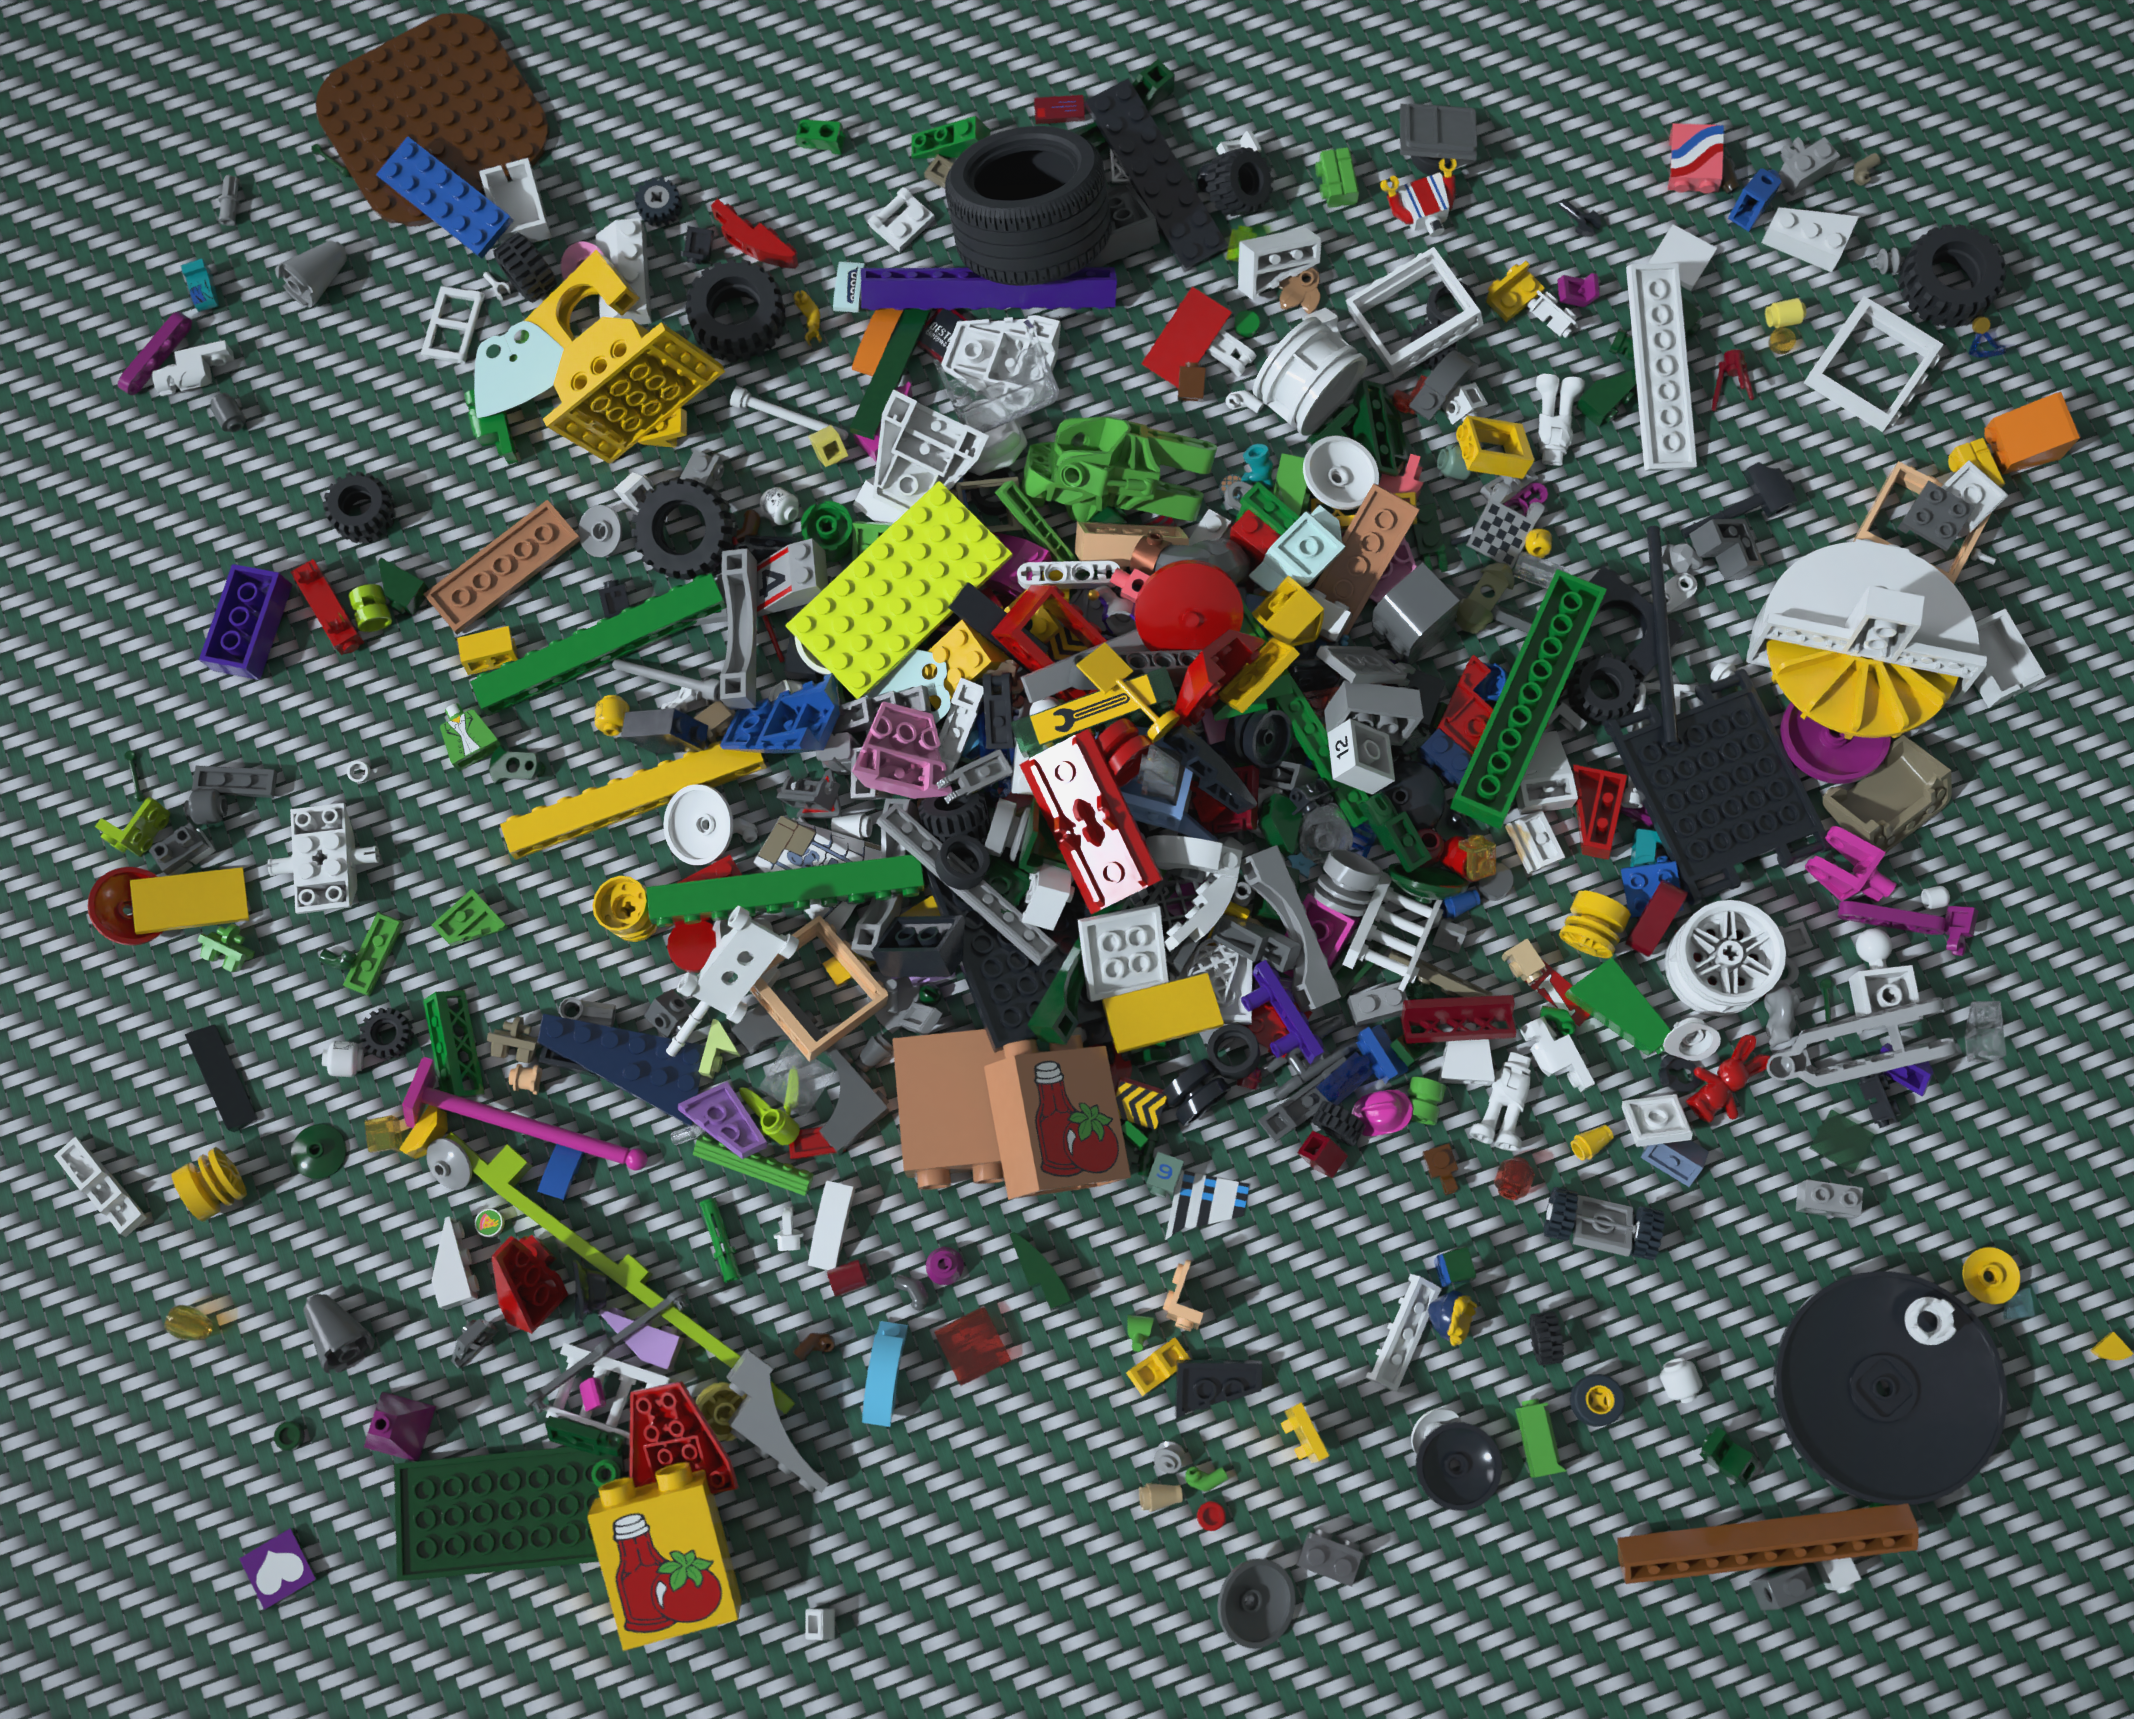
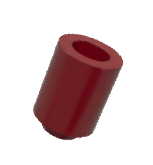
M859 1259L827 1270L828 1279L835 1297L868 1286L866 1280L871 1279L867 1264H860Z

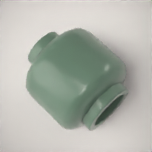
M1450 444L1440 451L1437 467L1441 470L1443 476L1457 480H1466L1471 473H1475V471L1467 470L1460 445Z

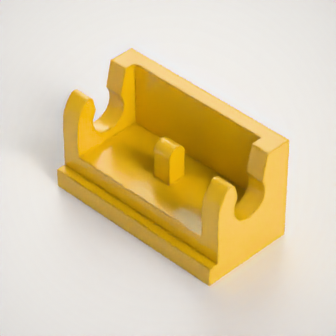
M509 626L457 638L460 660L468 675L500 668L505 662L519 660L515 640L512 638Z

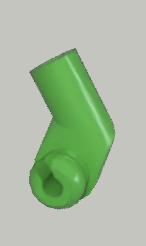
M1189 1467L1185 1473L1186 1482L1191 1487L1204 1492L1210 1491L1229 1480L1222 1467L1210 1474L1199 1470L1197 1467Z

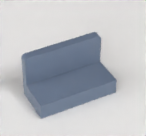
M1687 1140L1648 1145L1643 1151L1641 1158L1690 1187L1702 1171L1709 1152L1693 1141Z

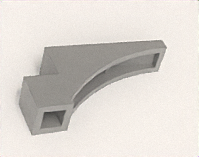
M746 1349L726 1376L732 1382L729 1388L741 1397L745 1393L748 1394L728 1420V1423L733 1428L730 1432L742 1442L746 1439L755 1444L753 1449L765 1459L769 1455L778 1461L776 1466L787 1475H790L792 1472L801 1478L798 1482L810 1492L817 1489L822 1493L827 1487L828 1482L800 1456L781 1424L770 1383V1373L773 1368L749 1349Z

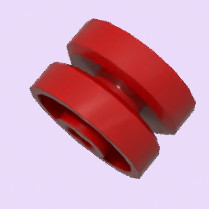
M1127 718L1113 723L1096 739L1119 788L1132 781L1146 767L1156 749L1155 744L1145 735H1138V728Z

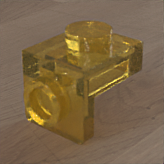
M1472 835L1468 839L1459 841L1458 847L1467 852V877L1475 881L1496 874V844L1481 835Z

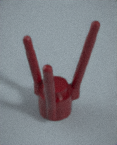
M1734 349L1725 352L1723 355L1724 361L1718 363L1719 373L1713 397L1712 411L1717 409L1725 372L1729 376H1738L1740 388H1746L1749 399L1754 400L1747 363L1745 362L1742 350Z

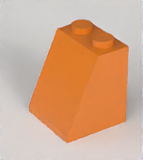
M2062 392L2052 394L1994 417L1984 429L1985 439L1992 447L1994 461L2000 467L2002 475L2060 460L2080 439Z

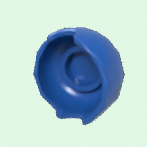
M1484 663L1491 672L1473 691L1486 703L1497 702L1509 674L1496 663Z

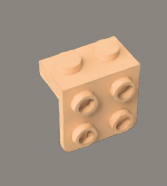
M1186 1259L1184 1265L1178 1264L1172 1281L1177 1286L1175 1292L1169 1290L1163 1309L1168 1311L1166 1318L1176 1321V1327L1191 1332L1192 1328L1198 1329L1204 1313L1177 1304L1191 1264V1260Z

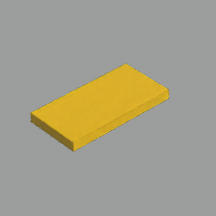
M243 867L130 880L136 935L249 921Z
M1208 973L1102 1000L1117 1053L1216 1029L1224 1025Z

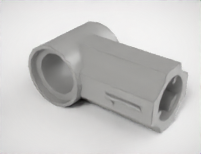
M568 997L560 1003L559 1013L563 1018L613 1027L616 1005L582 1001L575 997ZM576 1006L580 1008L577 1016H566L567 1010L570 1007Z

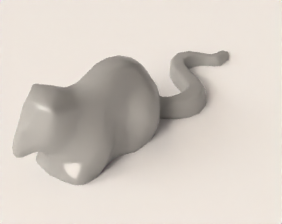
M1779 926V931L1783 935V926ZM1785 957V966L1789 972L1787 978L1777 981L1764 998L1765 1008L1769 1013L1766 1033L1767 1036L1771 1037L1769 1041L1771 1047H1776L1778 1044L1791 1040L1796 1027L1794 1011L1800 1005V999L1796 991L1789 985L1798 979L1799 969L1788 957Z

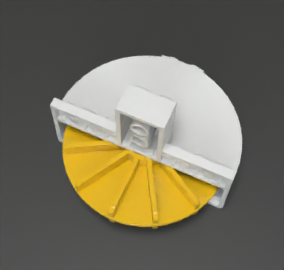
M1856 539L1855 542L1839 543L1818 549L1795 562L1775 584L1753 626L1746 662L1770 667L1773 673L1771 677L1773 683H1778L1786 697L1803 712L1800 717L1804 720L1809 717L1829 729L1845 734V739L1850 740L1853 736L1866 738L1900 737L1901 734L1911 731L1933 718L1945 703L1957 704L1986 667L1987 657L1979 655V636L1974 617L1964 597L1955 585L1933 565L1910 553V549L1901 548L1898 545H1885L1875 543L1869 539Z

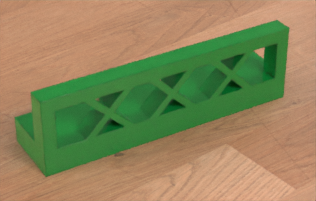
M465 990L434 992L425 998L423 1002L440 1091L463 1098L480 1097L485 1093ZM447 999H458L459 1010L457 1013L448 1007ZM455 1022L463 1028L464 1036L462 1039L453 1034L452 1026ZM460 1048L468 1054L469 1062L466 1066L458 1060L457 1052ZM465 1074L473 1080L475 1090H464L462 1078Z

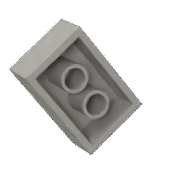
M1344 681L1324 709L1327 737L1328 732L1348 719H1352L1389 734L1390 745L1402 746L1423 718L1419 690L1406 687L1383 686L1382 684H1352L1349 681Z

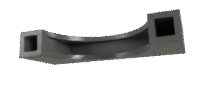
M780 987L774 992L816 1042L828 1034L826 1030L821 1032L815 1024L818 1021L809 1010L805 1012L801 1010L798 1006L800 1000L791 990L786 993ZM761 1004L731 1028L733 1035L750 1054L771 1043L791 1041ZM832 1045L824 1053L831 1059L838 1071L840 1094L834 1113L819 1131L822 1137L831 1147H834L836 1153L840 1156L844 1150H847L889 1113L886 1106L889 1101L879 1090L875 1093L869 1087L870 1079L862 1070L859 1072L854 1070L851 1066L853 1060L844 1050L839 1053Z

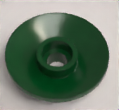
M316 1124L309 1126L297 1135L292 1144V1163L303 1176L311 1179L327 1178L336 1173L344 1163L347 1152L345 1139L337 1129L329 1125ZM318 1145L320 1151L318 1154L313 1155L312 1148Z

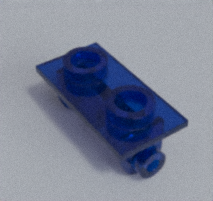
M1355 1052L1316 1088L1329 1102L1335 1106L1339 1105L1374 1073L1373 1069L1369 1066L1371 1064L1370 1059L1365 1055L1360 1057Z

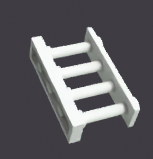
M1383 872L1342 965L1353 969L1357 959L1361 961L1363 959L1404 976L1399 986V990L1404 991L1407 983H1414L1420 969L1415 966L1432 924L1438 925L1444 910L1439 908L1442 900H1436L1433 908L1394 892V888L1389 887L1391 883L1390 876ZM1382 901L1385 903L1390 901L1428 918L1425 927L1386 911V907L1381 906ZM1382 920L1420 937L1417 946L1377 930V926L1373 925V921L1379 922ZM1373 939L1411 956L1409 965L1406 966L1368 949L1369 946L1364 944L1365 940L1371 942Z
M566 1343L563 1344L560 1354L568 1356L566 1360L568 1362L567 1369L591 1353ZM602 1356L592 1363L594 1365L592 1371H595L593 1377L599 1378L601 1384H603L605 1376H609L610 1371L621 1374L619 1377L621 1383L606 1424L590 1419L593 1410L585 1411L584 1404L579 1415L564 1410L576 1375L560 1386L553 1406L545 1404L547 1407L545 1411H548L546 1417H565L586 1425H592L607 1432H615L627 1438L626 1444L630 1445V1432L617 1428L632 1384L635 1385L636 1380L647 1383L645 1388L674 1383V1379Z

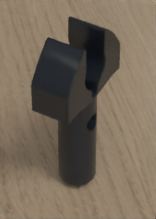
M1562 199L1559 202L1558 207L1577 221L1578 226L1575 232L1580 236L1592 237L1595 231L1587 226L1586 223L1592 224L1599 230L1601 219L1597 212L1592 210L1589 214L1582 213L1566 199Z

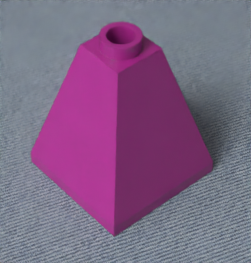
M381 1392L364 1448L415 1462L419 1461L437 1406Z

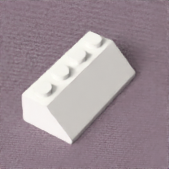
M641 218L615 220L595 235L596 246L611 261L640 299L621 316L608 306L599 294L600 319L602 317L632 319L638 324L652 323L647 242Z

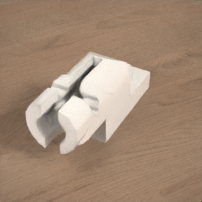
M225 340L175 351L177 365L171 364L160 370L153 371V383L156 391L160 392L161 397L175 394L177 387L181 392H186L190 389L206 386L212 383L210 366H222L226 362L235 361L233 351Z
M1544 1017L1535 1019L1521 1027L1520 1031L1526 1042L1530 1040L1537 1041L1530 1051L1544 1074L1550 1077L1568 1068V1079L1574 1088L1578 1087L1580 1093L1595 1084L1569 1034L1556 1040L1557 1034Z

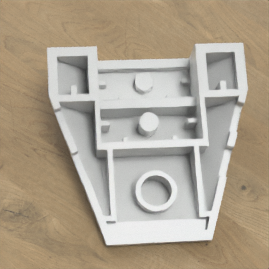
M1037 315L1028 316V319L1013 320V317L1004 318L1002 321H990L989 319L959 321L956 324L940 367L987 399L1000 403L1006 410L1028 414L1041 403L1056 363L1061 323L1058 320Z
M893 390L882 413L872 498L905 513L938 481L950 490L978 461L989 436Z

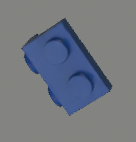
M1377 1025L1372 1029L1368 1027L1359 1032L1356 1038L1358 1040L1356 1042L1357 1046L1364 1056H1368L1373 1064L1371 1068L1379 1080L1382 1079L1385 1085L1408 1071L1406 1064L1396 1056L1395 1051L1390 1046L1392 1042L1381 1025Z

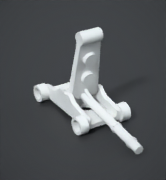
M741 906L734 909L729 920L716 921L713 926V931L716 932V948L711 952L709 959L697 977L687 972L677 987V992L686 997L692 995L701 1001L693 1013H690L688 1020L678 1034L673 1037V1041L666 1049V1052L672 1057L676 1056L681 1047H684L686 1040L696 1026L701 1023L703 1016L710 1006L727 1014L726 1018L738 1024L745 1016L748 1005L741 1000L777 954L787 959L794 954L798 947L799 939L790 934L786 936L780 934L779 936L751 920V916H749L750 912ZM734 973L738 975L736 981L728 982Z

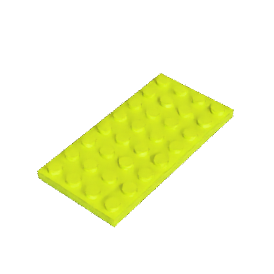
M938 481L785 626L830 673H833L835 678L856 699L865 697L954 613L948 607L962 586L969 582L979 589L1013 555Z

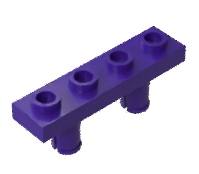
M1266 960L1256 964L1252 974L1259 983L1260 988L1243 996L1241 1002L1244 1008L1250 1012L1269 1001L1290 1032L1270 1044L1273 1054L1276 1058H1280L1298 1047L1310 1065L1319 1061L1324 1053L1323 1043L1309 1029V1022L1305 1014L1301 1011L1299 1012L1293 1004L1294 998L1287 988L1284 989L1279 982L1280 977L1277 970L1269 966Z

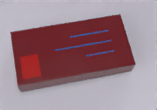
M1083 95L1034 98L1036 124L1085 121Z

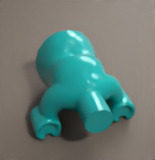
M1252 445L1243 454L1245 462L1250 465L1252 471L1245 472L1241 478L1242 482L1251 485L1252 482L1262 481L1265 488H1271L1274 485L1271 477L1273 462L1269 458V449L1266 445Z

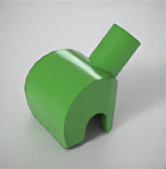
M1127 1315V1332L1132 1340V1349L1139 1352L1143 1349V1342L1150 1336L1154 1318Z

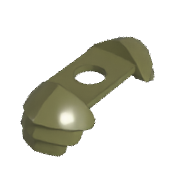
M1507 563L1489 564L1480 572L1484 575L1470 596L1459 602L1456 622L1464 631L1478 633L1480 630L1485 629L1488 623L1492 622L1493 614L1491 611L1506 588L1513 590L1514 575ZM1483 587H1490L1494 590L1495 596L1486 598L1481 594L1480 590Z

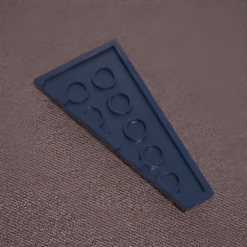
M548 1014L542 1015L537 1039L539 1044L581 1065L591 1073L599 1075L609 1083L658 1108L659 1111L676 1118L686 1126H692V1120L678 1110V1104L698 1094L701 1078L699 1068L705 1045L685 1042L684 1047H681L676 1056L672 1057L666 1052V1049L673 1041L669 1038Z

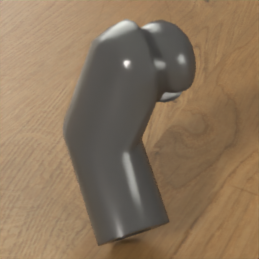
M898 1274L894 1288L909 1292L913 1309L917 1311L924 1310L929 1301V1295L923 1283Z

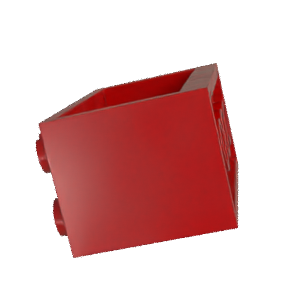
M1031 585L991 632L1031 673L1054 663L1021 631L1042 604L1088 649L1109 641L1101 635L1102 630L1096 624L1088 622L1082 616L1084 613L1078 606L1072 603L1069 604L1064 599V592L1055 585ZM1070 687L1054 695L1058 699H1063L1066 703L1097 693L1098 690H1078Z

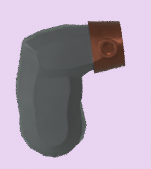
M1151 532L1139 540L1130 560L1131 572L1134 569H1138L1149 576L1163 566L1181 560H1200L1211 563L1225 571L1235 582L1236 586L1248 581L1251 574V559L1239 543L1224 538L1204 540L1191 546L1172 545L1171 542L1163 540L1161 534Z

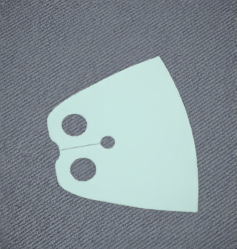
M522 321L513 325L502 336H492L479 345L475 361V406L477 418L513 408L554 386L553 383L564 349L540 327L528 321ZM520 330H526L529 332L528 340L522 344L516 343L514 341L515 334ZM493 344L499 345L501 347L499 356L496 358L487 357L486 350ZM512 354H516L518 357L514 362L509 360Z
M914 649L866 697L874 698L891 691L900 693L912 687L926 686L929 696L937 695L941 699L940 708L936 711H931L936 724L947 714L951 704L949 692L944 688V679L947 676L946 663L935 662L931 652ZM929 663L935 664L938 669L936 677L931 680H927L922 676L923 667Z

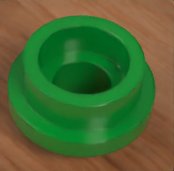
M601 1460L592 1469V1480L597 1487L621 1477L620 1467L612 1460ZM608 1468L612 1474L608 1480H605L602 1477V1472Z

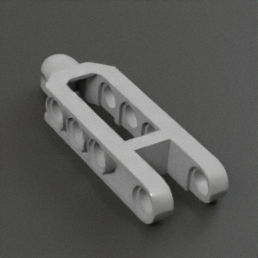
M1937 997L1802 1030L1791 1049L1779 1051L1770 1056L1767 1062V1072L1773 1079L1778 1081L1799 1077L1817 1088L1946 1057L1958 1051L1954 1038H1944L1907 1048L1904 1046L1898 1025L1919 1020L1923 1015L1941 1011L1945 1012L1942 998ZM1883 1025L1887 1027L1894 1051L1820 1069L1811 1065L1807 1051L1810 1043L1829 1039L1830 1042L1834 1041L1838 1036L1857 1032L1858 1035L1862 1034L1864 1030Z

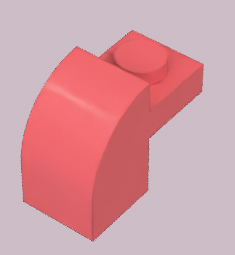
M1410 455L1404 476L1397 475L1394 477L1382 474L1379 486L1391 493L1416 492L1417 500L1423 482L1419 481L1423 468L1418 466L1420 456Z

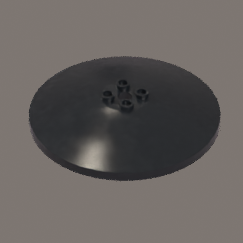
M1892 1271L1865 1272L1837 1280L1817 1291L1801 1305L1786 1326L1777 1348L1773 1373L1774 1396L1777 1411L1787 1437L1797 1453L1817 1475L1830 1485L1853 1497L1884 1505H1902L1907 1503L1908 1505L1937 1500L1953 1493L1973 1479L1990 1459L2000 1440L2007 1413V1384L1999 1352L1992 1337L1974 1312L1952 1293L1933 1282L1910 1274ZM1923 1297H1933L1939 1300L1945 1299L1955 1309L1952 1312L1954 1328L1956 1329L1955 1334L1949 1340L1936 1345H1925L1916 1341L1909 1334L1905 1325V1314L1910 1304ZM1923 1311L1918 1315V1326L1925 1332H1932L1936 1329L1937 1318L1933 1313ZM1880 1380L1887 1382L1890 1388L1889 1394L1885 1397L1879 1395L1876 1390V1385Z

